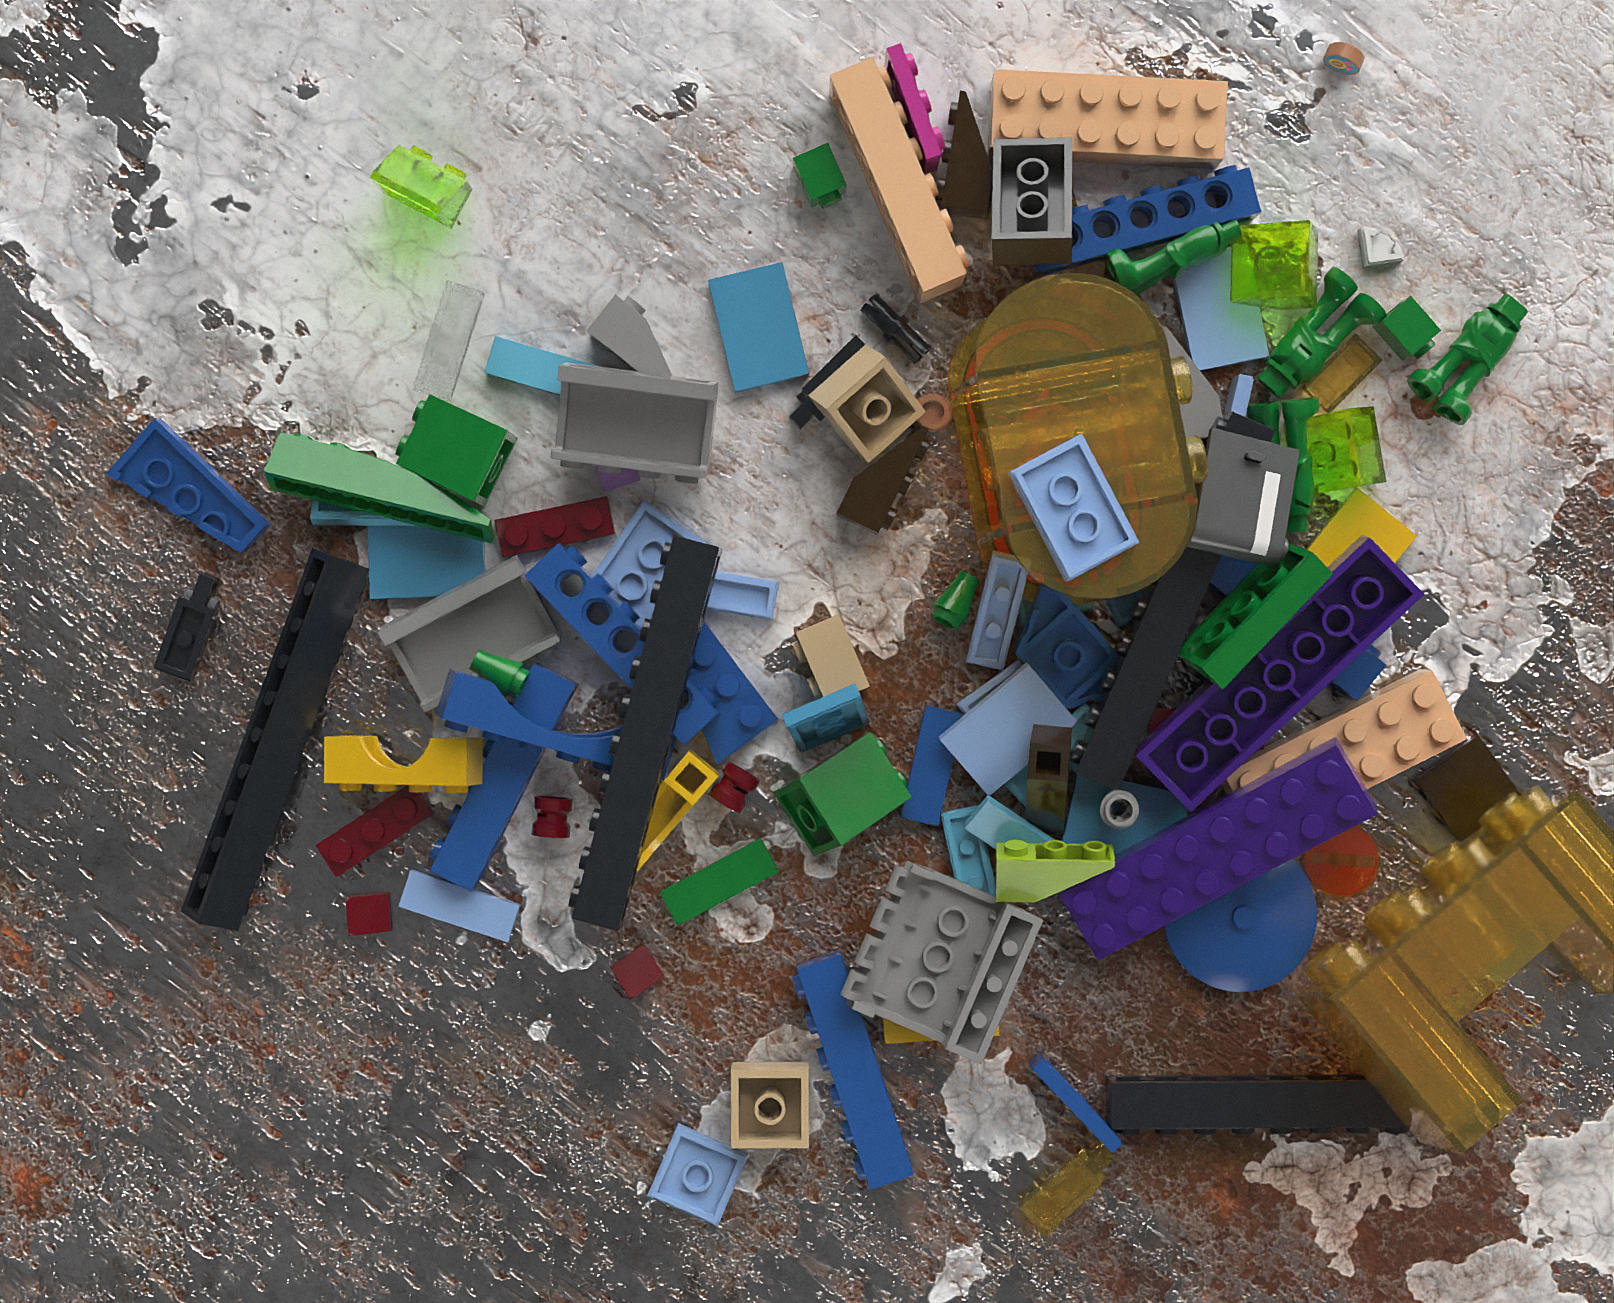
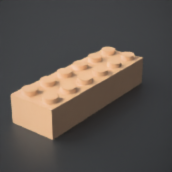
M872 56L831 74L829 96L919 304L961 287L967 274L966 268L970 265L961 245L955 247L950 232L954 231V227L947 210L943 209L940 211L935 196L939 195L932 175L930 173L924 175L920 160L923 159L920 146L915 137L909 139L906 134L904 124H907L908 121L904 109L899 101L893 103L889 88H892V83L884 65L878 67Z
M995 69L991 80L987 155L988 157H993L994 139L1072 138V162L1216 169L1224 159L1228 81Z
M1419 669L1265 746L1264 749L1257 750L1222 783L1226 794H1229L1336 737L1365 787L1369 789L1459 744L1467 738L1433 670Z

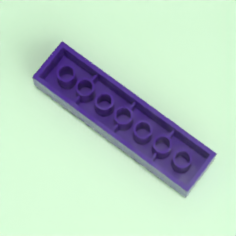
M1360 536L1327 567L1333 575L1224 689L1206 680L1139 743L1135 755L1190 812L1425 595L1370 537Z
M1334 737L1115 854L1114 868L1060 891L1059 896L1097 960H1100L1377 815L1376 804L1338 739Z

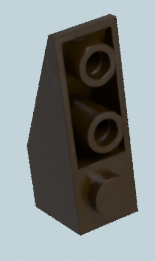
M960 90L958 102H951L948 125L954 126L952 140H945L944 142L945 149H943L942 163L948 164L946 178H939L937 189L939 195L936 196V201L942 202V210L946 209L948 214L988 220L993 191V170L967 93Z
M923 426L855 476L836 515L876 535L881 527L888 530L898 511L891 506L898 493L905 496L915 476L908 471L914 459L922 461L931 443V440L925 438L929 428Z
M1033 724L1029 749L1026 821L1045 834L1064 835L1072 728Z

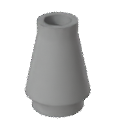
M1116 790L1104 797L1100 806V814L1108 826L1114 829H1125L1136 821L1139 815V805L1136 798L1129 792ZM1114 801L1120 802V811L1114 814L1111 813V804Z

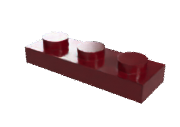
M607 496L494 520L503 558L554 548L557 544L568 545L616 534Z
M407 785L315 846L335 877H338L435 813L422 793L409 792V785Z

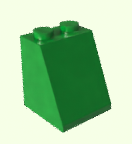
M429 394L427 400H421L415 408L412 421L416 423L410 435L405 434L397 446L395 455L399 456L396 464L478 504L486 506L518 437L496 424Z
M871 732L855 739L773 792L813 856L842 846L912 797L907 790L908 785L905 778L893 768L887 758V751L880 740L874 738Z

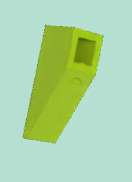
M1017 839L1009 840L1005 843H996V902L1035 903L1115 867L1113 844H1105L1100 841H1087L1084 844H1066L1059 840H1050L1042 844L1027 843Z

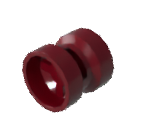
M728 761L722 771L723 778L720 783L713 785L708 795L740 814L746 805V796L749 792L755 791L760 780Z
M535 796L534 809L538 813L537 819L532 823L531 835L548 838H569L571 826L567 822V814L572 811L573 799L556 796Z

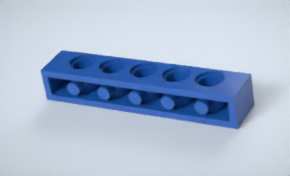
M1231 165L1214 171L1215 177L1200 180L1199 175H1194L1177 181L1178 187L1163 190L1162 185H1157L1140 191V197L1126 200L1125 195H1120L1103 201V207L1089 210L1088 205L1072 208V236L1075 240V245L1072 247V264L1030 265L1033 279L1107 259L1106 253L1117 248L1128 254L1172 242L1194 228L1204 225L1211 226L1216 221L1222 226L1234 220H1237L1238 224L1254 220L1261 213L1250 168L1237 170L1236 165ZM1205 193H1217L1222 199V207H1210L1205 201ZM1175 201L1182 204L1185 209V217L1174 218L1171 216L1167 209L1168 203ZM1135 211L1144 213L1148 218V227H1135L1131 223L1130 214ZM1098 221L1107 223L1112 231L1111 237H1098L1093 231V223Z
M557 544L524 576L632 690L635 680L629 679L631 666L635 656L641 657L645 642L639 640L641 627L636 621L640 616L627 602L624 601L619 605L611 597L610 593L614 590L613 587L599 573L593 577L583 567L588 561L573 545L566 549L563 545ZM578 575L582 580V590L578 595L570 597L564 590V583L568 577ZM598 603H604L609 609V617L601 625H596L590 617L592 607ZM623 631L632 632L636 639L635 647L628 653L621 652L616 644L618 635ZM689 678L685 689L689 695V702L683 709H680L674 730V735L683 745L688 744L721 713L715 707L720 702L705 685L698 689Z

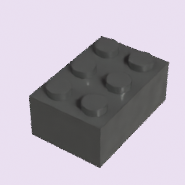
M1072 138L994 139L991 238L993 265L1072 264Z

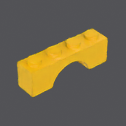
M377 736L324 737V783H339L340 791L362 790V784H374V791L378 792L397 791V785H409V792H433V785L445 786V793H468L469 786L483 784V737L430 738L423 755L415 763L406 767L394 762L386 755Z
M692 749L687 752L659 787L637 872L720 775L718 771Z

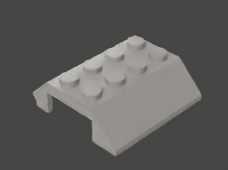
M906 861L904 867L895 865L885 888V891L892 894L891 899L881 898L870 923V927L877 930L874 936L866 933L854 961L861 966L860 971L850 970L840 995L847 998L846 1004L855 1011L872 1018L876 1014L943 1043L946 1050L982 1064L1043 919L1009 902H996V896L931 868L910 861Z

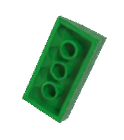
M1288 543V551L1284 560L1278 561L1274 567L1257 564L1184 640L1177 656L1206 679L1224 689L1333 573L1313 552Z

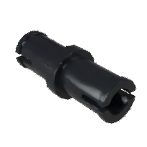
M878 293L874 294L869 301L879 310V313L867 303L863 305L860 311L884 333L883 338L887 342L892 341L915 365L923 357L913 348V345L925 355L932 346L927 344L908 325L909 319L905 315L900 317Z

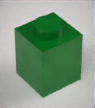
M828 142L793 157V168L811 208L819 204L822 209L828 208L842 200L841 195L846 193L847 184Z
M1412 296L1399 302L1378 324L1372 326L1402 361L1413 355L1419 359L1435 346L1432 338L1441 331Z

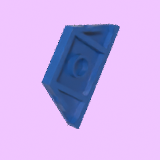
M1046 575L1043 578L1013 652L1024 664L1028 663L1066 709L1081 706L1090 700L1099 701L1104 692L1099 689L1102 678L1108 668L1114 669L1119 655L1115 654V649L1050 575Z

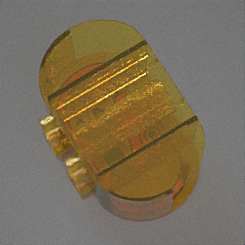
M1063 273L1043 277L1020 287L1001 301L988 317L980 321L966 334L953 354L948 371V395L980 556L988 569L992 551L1014 555L1028 573L1022 598L1032 602L1035 600L1041 583L1050 589L1066 594L1075 605L1133 593L1145 588L1163 576L1182 555L1190 540L1196 521L1198 498L1195 484L1205 482L1208 475V462L1203 442L1198 435L1185 436L1180 405L1189 404L1192 400L1193 387L1189 366L1182 356L1170 358L1166 335L1150 308L1133 292L1114 281L1085 273ZM1082 433L1140 543L1065 582L1008 472Z

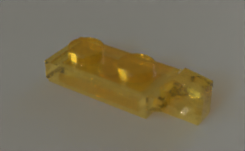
M1100 1143L1089 1154L1082 1149L1077 1155L1074 1154L1018 1204L1019 1209L1044 1236H1047L1102 1187L1101 1182L1107 1177L1103 1169L1116 1158L1114 1153L1103 1143Z

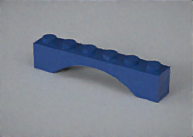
M449 669L436 711V715L446 720L444 726L467 733L470 726L483 730L482 737L500 743H505L506 737L520 740V748L536 753H542L543 747L557 751V758L578 764L580 757L594 761L592 767L601 771H611L615 757L609 755L611 741L614 733H621L623 727L622 725L615 729L582 734H571L547 729L521 716L504 699L494 683L487 679ZM674 734L661 780L665 779L677 740Z

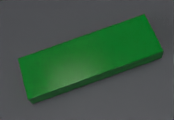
M760 837L662 889L660 894L678 926L778 873L779 870Z

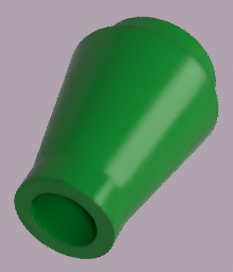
M959 571L952 583L933 603L932 607L934 610L931 617L939 624L957 631L961 624H966L975 590L980 581L967 572Z
M481 649L477 652L469 667V670L475 672L481 678L494 683L504 698L509 695L514 699L523 690L531 673L523 668V663L496 656Z

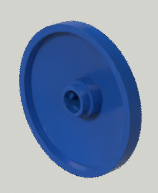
M1291 859L1163 926V931L1175 958L1190 974L1200 981L1226 991H1255L1281 981L1293 972L1304 959L1312 944L1316 930V900L1308 878L1298 864Z

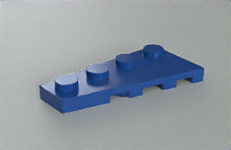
M154 418L106 473L115 480H121L135 488L134 491L144 497L152 498L168 508V511L195 523L199 529L241 553L246 552L271 525L161 418Z
M704 621L691 667L693 674L689 679L698 689L705 685L720 701L715 707L721 713L702 730L716 765H718L778 720V718Z

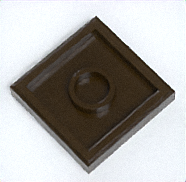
M1479 735L1472 736L1413 779L1458 842L1464 841L1523 798Z

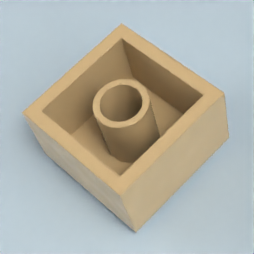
M866 344L808 395L848 448L867 463L872 461L926 412L886 357Z
M839 614L796 632L798 640L793 642L792 646L800 664L808 662L814 676L807 678V681L816 700L852 684H856L858 691L870 687Z
M732 1062L731 1148H809V1062Z

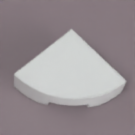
M1370 227L1358 230L1363 268L1399 263L1405 260L1397 242L1395 243L1389 236L1380 232V230Z

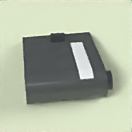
M1216 428L1209 429L1197 504L1188 510L1181 527L1180 541L1182 546L1268 567H1274L1278 561H1283L1288 551V540L1285 537L1300 450ZM1245 458H1246V459H1250V460H1254V461H1258L1259 463L1245 460Z

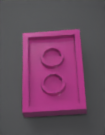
M899 43L886 48L884 66L892 83L891 90L895 101L901 103L906 114L908 123L904 124L908 137L909 139L915 137L923 155L920 164L925 175L937 171L943 154L942 149H945V143L939 127L932 128L928 113L932 112V108L925 89L918 90L915 78L918 75V69L911 52L905 54L902 44Z

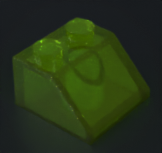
M398 145L373 170L369 178L384 194L452 229L473 190L468 181L465 180L467 174L446 163L444 168L432 163L433 156L412 145L410 150Z
M1310 220L1239 225L1242 232L1241 239L1232 243L1230 301L1236 304L1274 310L1317 308L1318 231Z
M1374 406L1347 408L1312 416L1308 419L1306 431L1308 455H1312L1314 495L1387 482ZM1283 423V425H1284V431H1285V437H1286V443H1287V447H1288L1286 427H1285V423Z

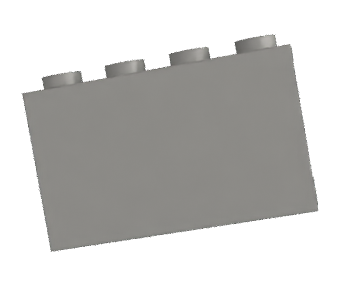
M568 362L559 365L557 381H561L556 443L555 448L551 450V459L561 460L560 466L581 469L584 467V463L599 465L598 471L615 474L622 473V468L637 470V476L653 479L660 478V473L675 475V481L691 484L698 483V478H705L709 474L719 382Z
M517 555L380 627L378 635L385 646L389 644L421 701L420 707L423 713L431 709L436 713L449 669L480 677L475 672L469 670L475 655L480 649L520 663L534 655L537 659L544 658L558 649L555 644L561 641V634L536 588L524 576L527 572Z

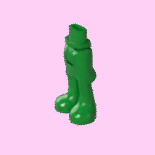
M1237 220L1222 226L1216 221L1211 226L1204 225L1190 230L1181 238L1169 242L1166 247L1145 259L1132 261L1119 248L1106 253L1108 260L1106 269L1116 295L1122 303H1126L1137 298L1138 295L1166 276L1170 275L1173 279H1176L1183 271H1188L1220 256L1227 250L1228 244L1241 239L1242 232Z
M1332 267L1324 277V293L1312 310L1305 317L1300 316L1294 326L1281 338L1270 355L1271 359L1265 362L1268 367L1257 378L1263 386L1279 399L1290 387L1296 389L1299 384L1310 382L1325 366V361L1338 349V345L1360 325H1376L1387 315L1383 307L1371 296L1359 293L1324 335L1316 333L1322 324L1358 290L1354 280L1341 269Z
M1503 294L1496 304H1488L1481 312H1475L1465 322L1459 337L1449 346L1446 354L1429 370L1417 369L1408 377L1407 383L1409 387L1424 402H1432L1441 393L1444 383L1463 360L1470 362L1465 371L1432 406L1433 410L1445 419L1458 425H1464L1472 414V408L1467 402L1470 393L1484 376H1490L1495 366L1508 353L1518 335L1517 333L1521 330L1520 322L1527 315V309L1509 294Z
M1319 397L1248 404V418L1275 429L1276 431L1271 443L1280 445L1279 421L1282 405L1288 447L1300 450L1286 533L1307 531V514L1312 512L1310 506L1313 503L1314 480L1312 455H1308L1306 431L1308 419L1314 416L1320 409Z

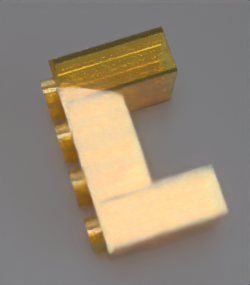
M1536 785L1521 796H1518L1515 792L1510 793L1478 819V822L1489 834L1485 839L1481 841L1478 836H1475L1461 846L1457 841H1454L1444 847L1420 868V872L1431 883L1422 892L1415 887L1403 895L1398 890L1390 893L1361 918V921L1372 934L1361 943L1355 938L1344 945L1339 940H1336L1318 952L1302 968L1313 983L1297 997L1420 1143L1462 1154L1524 1101L1457 1022L1550 943L1595 994H1614V831L1577 789L1547 796Z

